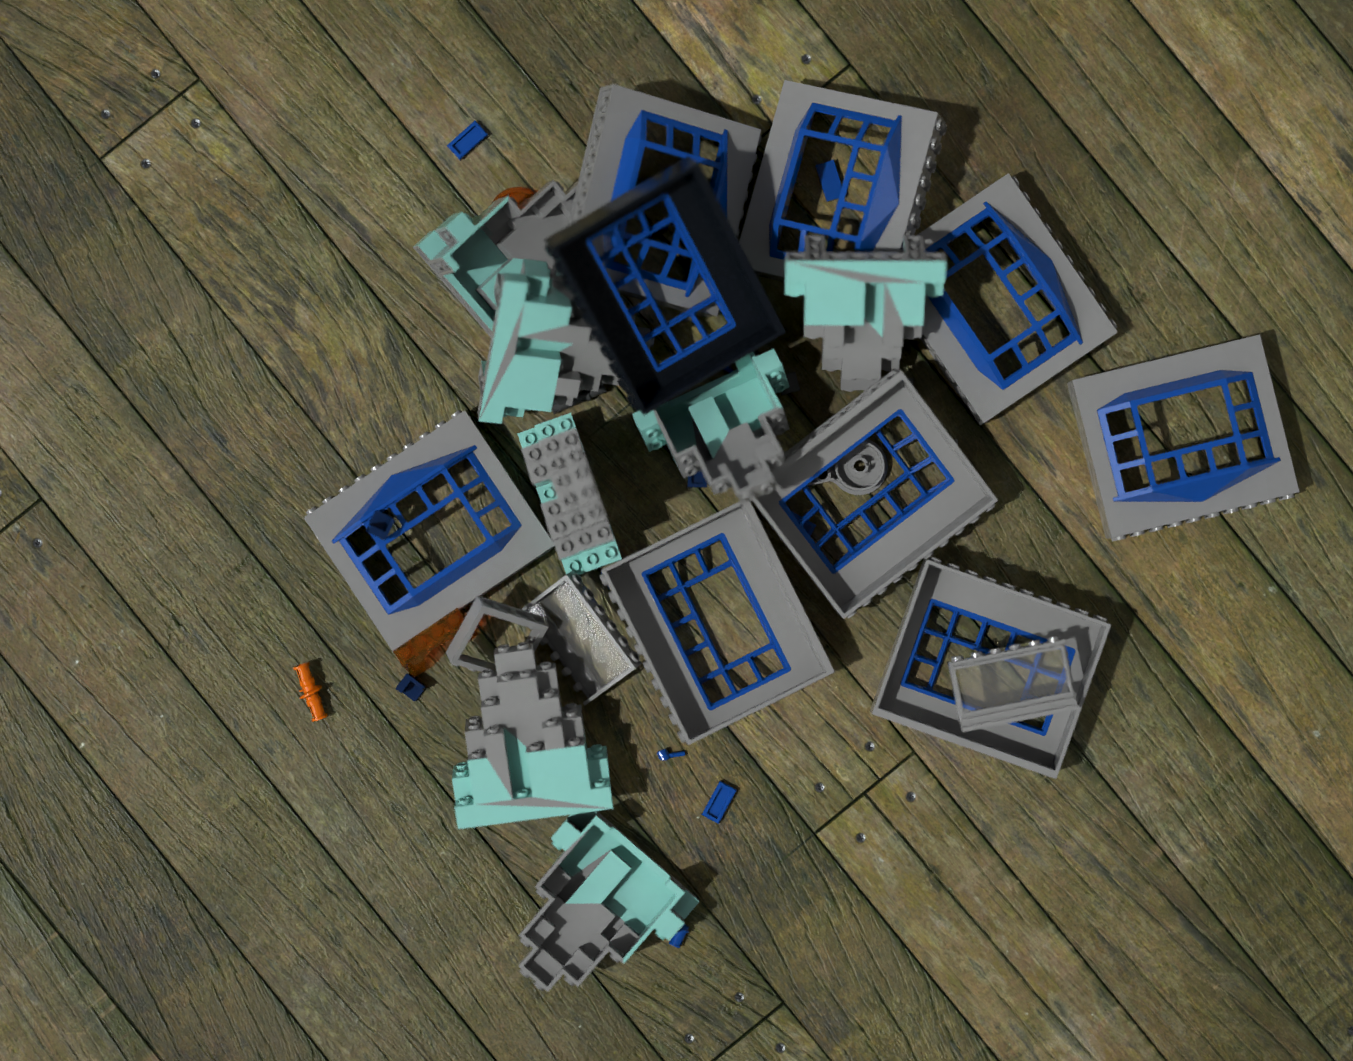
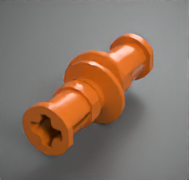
M305 662L294 666L293 669L296 670L300 686L302 687L299 692H304L299 698L306 699L307 706L313 717L311 720L314 722L328 717V714L325 713L321 697L318 694V691L322 689V685H315L314 677H312L308 666L310 663Z

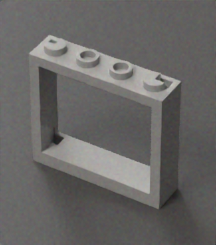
M477 596L448 647L446 654L450 663L454 666H463L473 672H482L487 669L496 671V664L462 654L484 614L531 628L532 631L525 642L533 644L534 652L549 626L543 616Z

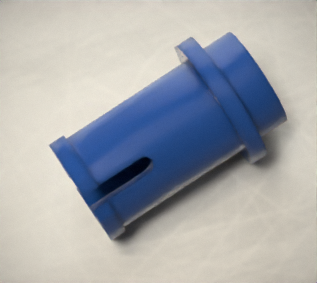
M684 924L672 937L669 944L680 948L686 933H689V926Z

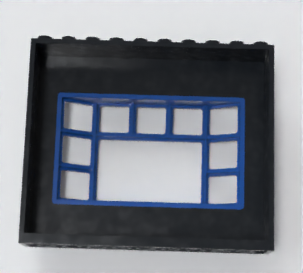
M690 157L684 158L544 240L547 245L544 247L547 254L556 261L554 263L555 269L565 278L563 281L565 287L574 295L572 298L577 308L584 312L581 314L583 320L593 329L590 332L594 340L598 341L600 346L602 345L599 348L601 353L611 362L608 365L612 373L616 374L617 378L620 379L617 381L619 386L629 395L626 397L631 407H634L636 412L640 411L643 415L653 411L785 333L699 163ZM663 200L669 216L649 227L643 211ZM638 215L644 229L643 232L624 242L618 225ZM673 222L711 296L671 320L666 321L628 248ZM612 229L618 246L598 256L592 240ZM623 252L632 269V273L613 283L603 266V262ZM637 279L647 299L627 310L617 289ZM715 302L726 319L727 324L708 334L696 316V312ZM651 305L661 325L641 336L631 316ZM690 317L703 338L683 349L673 334L671 327ZM665 331L677 350V354L658 364L647 347L646 342Z

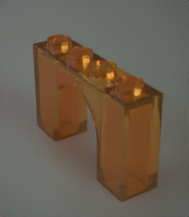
M456 608L393 651L401 665L413 677L418 676L430 668L429 663L425 659L426 656L440 644L453 640L466 616ZM476 630L472 634L470 640L478 635Z

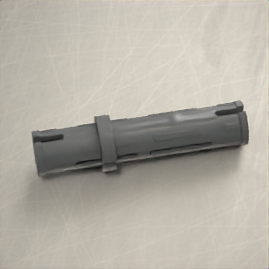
M604 384L599 385L598 392L589 390L579 391L577 399H573L572 406L586 400L591 401V398L606 393ZM552 405V412L556 414L572 406Z

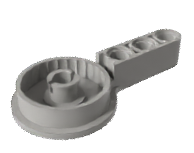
M866 439L825 470L827 472L826 479L821 480L816 477L807 484V487L833 482L849 494H869L883 483L887 475L888 463L885 453L875 442ZM856 461L864 463L865 468L863 471H857L854 468Z

